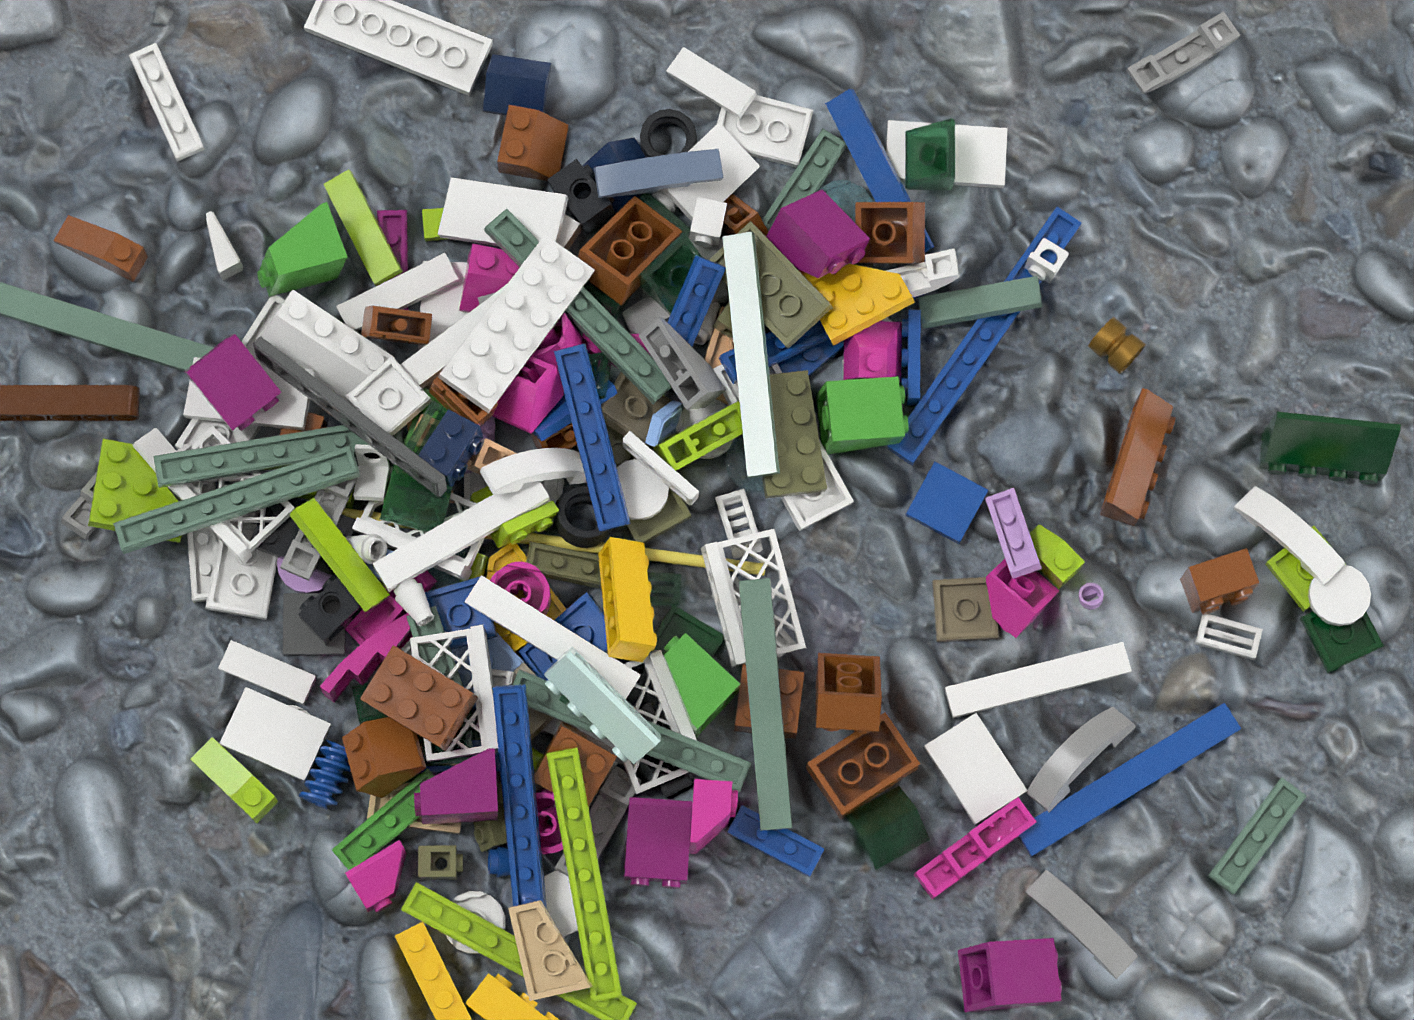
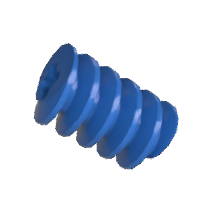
M326 740L331 747H320V752L326 758L317 757L314 760L321 769H310L309 774L315 781L306 780L304 786L310 792H300L299 797L328 810V805H338V802L332 795L343 794L344 791L337 784L338 782L348 783L349 780L342 773L343 771H351L345 747Z

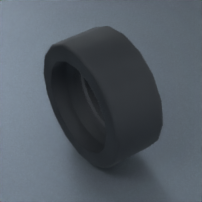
M672 109L659 110L650 115L643 123L640 132V145L645 157L662 155L654 150L650 138L657 126L667 123L675 124L682 128L686 136V143L679 153L688 152L697 143L696 129L691 119L681 111Z
M587 486L573 488L565 493L558 502L559 512L556 514L555 520L557 531L564 541L575 547L590 548L598 546L608 538L612 529L600 532L598 528L585 531L573 527L568 522L567 512L571 507L578 504L592 505Z

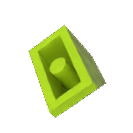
M1039 524L1030 532L1042 568L1040 569L1041 572L1060 589L1081 570L1085 561L1062 538Z

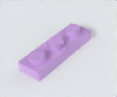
M1011 488L986 497L985 500L1012 579L1042 569L1015 489Z

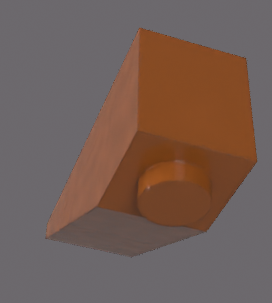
M70 215L67 216L53 240L55 243L131 282L135 281L148 258L143 246L118 233Z

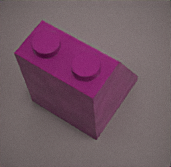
M823 189L782 207L766 236L797 269L816 278L829 273L835 274L843 266L850 263L852 265L858 263L864 257V249L870 240Z
M236 334L228 336L184 371L186 376L231 430L237 427L240 431L244 430L255 421L252 416L261 408L266 412L279 402L276 396L281 391Z
M495 748L486 749L420 783V792L414 793L415 817H422V825L498 820Z
M629 797L624 878L625 880H631L630 885L648 887L649 882H662L663 888L680 889L681 884H687L693 801Z
M1054 938L991 941L958 950L965 1013L1038 1006L1061 1001L1062 984L1058 977V952L1055 948Z

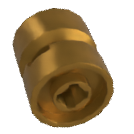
M1112 317L1094 336L1088 347L1099 357L1108 355L1110 366L1121 374L1136 359L1146 344L1133 334L1126 336V327L1115 317Z

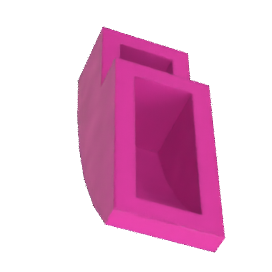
M428 571L414 577L417 583L422 584L424 592H428L437 582ZM394 590L388 592L390 595L383 602L367 612L362 609L357 617L345 628L360 645L392 621L407 614L395 601L396 595Z

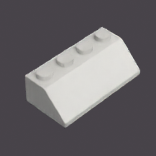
M294 290L289 293L261 335V337L302 368L313 369L315 378L349 404L351 403L345 396L392 356Z

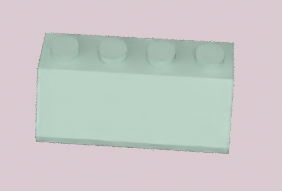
M572 646L545 672L544 676L548 679L545 682L546 686L557 696L562 693L570 701L567 706L576 716L581 718L585 715L593 723L589 728L602 741L607 737L615 745L612 751L624 763L629 759L635 764L661 741V734Z

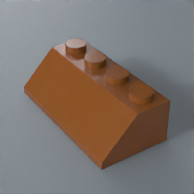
M1142 388L1134 403L1100 511L1101 516L1135 526L1139 518L1144 519L1149 506V502L1145 501L1147 490L1153 491L1158 477V473L1153 472L1156 461L1162 463L1167 445L1162 444L1165 433L1171 434L1176 417L1171 416L1173 406L1148 389Z

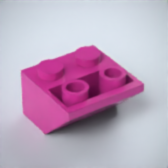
M531 356L498 400V406L492 416L532 434L564 395L557 368Z

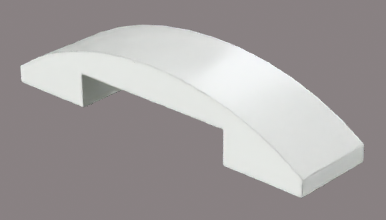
M955 248L925 255V262L886 270L900 274L912 297L939 289L959 278Z
M542 448L520 452L494 461L480 470L493 495L517 492L521 489L523 483L566 478L570 485L587 483L580 453L565 448Z
M1255 486L1234 506V510L1254 527L1260 526L1300 560L1301 567L1321 584L1325 585L1345 565L1344 560L1313 528L1287 506Z

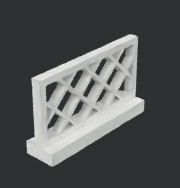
M212 426L188 450L204 448L213 437L221 445L229 444L230 442ZM254 472L251 473L252 475L241 474L198 481L197 488L192 483L168 487L182 501L202 494L203 482L219 481V488L224 487V481H243L261 475V473ZM287 500L281 502L285 509L277 517H265L266 508L260 510V517H244L242 515L208 526V528L245 564L253 556L251 552L290 517L289 514L295 508ZM232 523H238V529ZM243 523H260L259 533L249 541L243 535Z
M390 466L388 481H389L391 475H393L394 470H395V468H393V467H391V466ZM428 490L432 501L417 507L415 506L413 512L418 529L405 533L401 531L398 520L413 515L412 513L404 511L396 515L394 508L388 506L391 517L377 521L371 518L375 508L384 503L383 501L369 500L361 518L357 517L352 529L359 535L378 534L385 540L388 548L397 550L416 539L414 536L423 535L425 532L462 513L461 505L470 508L477 503L447 490L443 493L442 497L436 499L435 495ZM448 500L454 501L459 513L442 518L438 504ZM434 506L438 521L422 526L418 512ZM394 523L395 528L389 526L388 524ZM485 537L470 545L471 548L465 559L453 555L433 568L463 581L468 580L472 573L470 568Z
M775 529L718 543L706 544L701 548L732 667L746 664L743 625L740 615L741 604L738 607L736 597L740 599V593L734 590L732 584L737 573L749 580L760 579L767 566L778 572L780 580L776 587L772 588V599L774 596H777L784 600L787 605V611L783 618L774 614V620L779 622L775 633L777 636L784 625L794 631L797 644L785 646L776 641V645L779 647L777 648V655L806 648ZM769 537L772 550L767 559L751 549L758 539ZM751 541L748 548L742 545V543ZM735 546L745 552L737 566L726 560L723 548ZM748 554L764 563L756 578L740 569ZM772 556H774L776 565L770 562ZM728 567H729L730 569L734 570V572H733V574H732L731 577H730V573H729ZM780 586H782L783 594L778 592ZM788 616H790L791 624L786 621Z
M483 625L471 626V629L410 638L412 657L439 673L441 672L435 669L434 665L444 652L457 661V664L448 674L447 678L452 679L461 665L471 671L472 680L466 689L470 691L474 687V694L478 697L476 701L477 710L469 720L465 719L466 725L457 737L452 740L453 742L445 752L433 754L432 743L424 739L427 762L477 755L489 748H495V753H499L492 690L494 683L485 627ZM467 637L468 649L461 659L447 650L454 639ZM447 640L443 646L438 643V641ZM432 643L440 650L432 661L427 663L420 658L418 644ZM468 656L470 659V666L464 662ZM477 717L479 728L473 724ZM469 727H472L480 733L482 746L468 748L460 742V739ZM456 745H459L461 748H463L460 750H453Z
M661 650L650 652L643 662L629 661L624 663V665L631 669L643 663L648 674L643 686L634 685L635 688L641 690L634 708L640 714L652 718V723L656 724L659 721L668 725L670 730L697 740ZM650 681L654 691L647 689ZM645 692L657 696L659 706L655 716L639 709ZM661 711H663L666 720L659 718ZM641 758L633 767L629 759L625 763L623 762L635 794L684 775L689 771L681 768L675 771L668 770L662 767L664 761L659 760L657 765ZM643 762L656 768L651 781L640 785L635 773L639 763ZM660 770L668 773L658 777Z

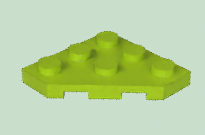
M109 439L102 440L88 526L116 531L113 524L115 522L179 502L168 487H158L156 473L133 447V444ZM181 536L169 539L167 541L180 543Z

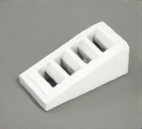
M210 211L206 213V221L216 266L222 280H226L243 271V265L214 212Z
M745 489L715 497L728 540L758 533ZM742 502L743 506L728 511L725 510L727 506ZM740 515H746V517L734 520L731 522H729L728 520L730 518H734ZM749 526L750 528L748 530L741 531L738 533H732L733 530L741 529ZM760 539L755 542L751 549L755 553L763 550ZM751 541L742 543V545L748 548ZM730 546L734 559L743 557L744 551L735 546Z

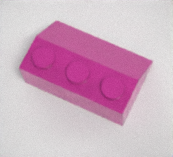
M472 244L468 254L459 311L471 312L479 306L478 297L497 292L508 284L520 267L502 249Z
M694 779L689 854H697L729 825L730 817H736L738 790H732V781Z

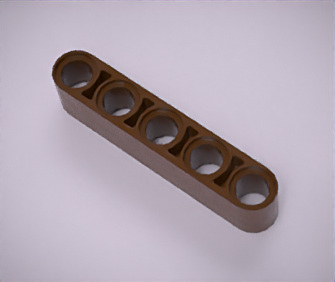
M0 385V421H135L139 419L140 388L132 385Z

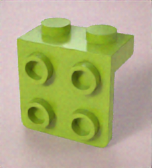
M486 486L473 492L470 496V501L479 503L493 494L490 488ZM552 500L501 524L499 529L490 535L498 548L509 543L512 545L519 543L528 534L535 531L539 533L552 526V520L559 512V509Z

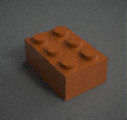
M634 196L580 249L578 258L595 270L588 281L622 305L675 252L682 230Z
M393 645L360 699L446 751L478 697L473 692Z
M818 653L816 728H823L826 731L846 729L854 730L858 733L879 731L882 701L880 656Z
M886 712L880 715L879 731H871L869 733H858L855 731L809 761L806 769L841 820L916 771L920 763Z

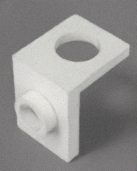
M1043 238L1035 252L1030 253L1024 268L1032 276H1038L1039 280L1051 283L1069 253ZM1045 250H1051L1057 255V262L1053 265L1041 258L1040 254Z
M154 428L134 442L133 447L156 473L153 456L186 451L191 445L187 443L176 451L161 432Z
M356 444L355 452L361 476L358 477L355 483L354 499L384 501L390 471L389 459L370 445ZM372 452L378 454L380 458L370 459L364 454Z

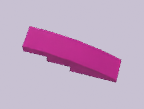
M407 613L389 623L348 655L319 686L324 696L335 702L353 679L364 685L379 664L383 662L393 645L402 649L410 638L413 637L406 618L409 614Z
M1017 797L915 872L914 876L933 900L1036 823V820L1019 797Z

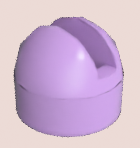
M1087 583L1080 588L1079 602L1083 608L1095 610L1102 604L1104 595L1102 588L1095 583ZM1096 596H1098V599H1095V600H1092V601H1089V602L1086 601V600H1089V599H1092V598H1095Z

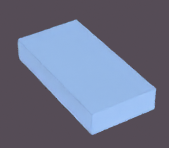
M672 400L652 415L645 441L646 444L655 447L676 431L683 403Z

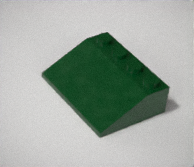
M1277 411L1262 433L1260 469H1268V473L1274 475H1284L1288 471L1298 472V476L1303 478H1315L1317 475H1326L1329 480L1346 481L1347 478L1359 479V483L1377 484V481H1381L1387 475L1401 431V424Z

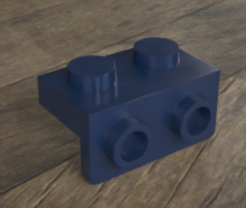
M448 409L418 456L443 474L446 485L452 487L456 480L459 481L463 478L467 471L468 461L472 455H477L483 446L484 439L481 428L478 424Z

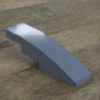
M719 148L654 156L594 168L598 198L655 193L659 189L688 187L693 183L721 181L724 178Z

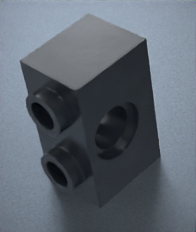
M575 159L550 177L548 182L554 193L567 195L566 209L575 221L580 223L581 229L587 235L615 214L612 206L615 200L613 197L598 198L597 186L594 182L595 173L588 164L583 167ZM582 191L591 192L585 199L577 198L578 194Z
M336 574L332 575L323 584L322 588L324 590L316 598L310 596L302 603L299 608L301 612L298 614L300 620L325 646L343 631L362 610L361 606ZM328 601H339L341 603L340 609L333 614L325 612L324 607Z

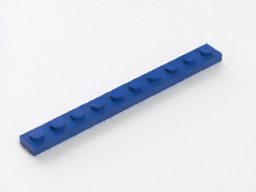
M1056 207L1005 281L1033 277L1024 267L1030 253L1035 252L1042 239L1046 238L1060 248L1065 249L1082 223L1059 207ZM1045 250L1040 254L1041 258L1053 265L1057 261V255L1051 250ZM1021 311L976 320L908 417V433L905 434L900 443L888 445L887 449L913 466Z

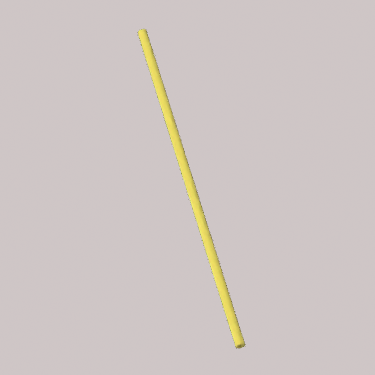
M345 508L342 515L356 520L357 517L361 518L364 510ZM373 512L371 518L382 521L391 517V514ZM408 516L398 520L400 528L418 529L415 517ZM420 518L422 526L438 521ZM394 523L388 524L389 526L395 527ZM530 533L524 540L519 542L520 544L529 545L531 541L596 554L600 552L606 543L602 542L595 547L581 548L569 544L561 536ZM490 534L485 537V539L493 540ZM645 548V555L648 556L649 561L706 568L702 555ZM726 558L728 562L735 566L740 562V560ZM744 561L740 569L748 574L757 575L764 563Z

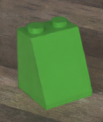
M327 202L320 204L268 248L257 274L261 287L266 288L269 297L338 278L347 259V254Z
M898 376L826 381L816 395L820 441L828 455L901 442L905 434L908 433L909 425L907 416L902 413V404L905 403V390L903 385L899 386Z
M685 633L681 638L673 637L664 647L665 652L663 655L690 725L697 738L738 695L740 683Z

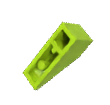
M739 401L668 437L655 447L652 446L654 451L676 471L743 434Z
M213 737L190 759L256 824L279 802L258 779Z

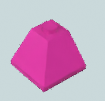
M879 321L845 339L843 380L898 376L899 383H901L902 322Z
M1006 559L986 576L992 618L1000 624V627L1005 632L1010 633L1015 638L1033 622L1059 592L1055 586L1037 571L1012 579Z
M400 840L345 872L368 912L373 909L376 913L384 910L392 904L390 899L396 896L407 854Z

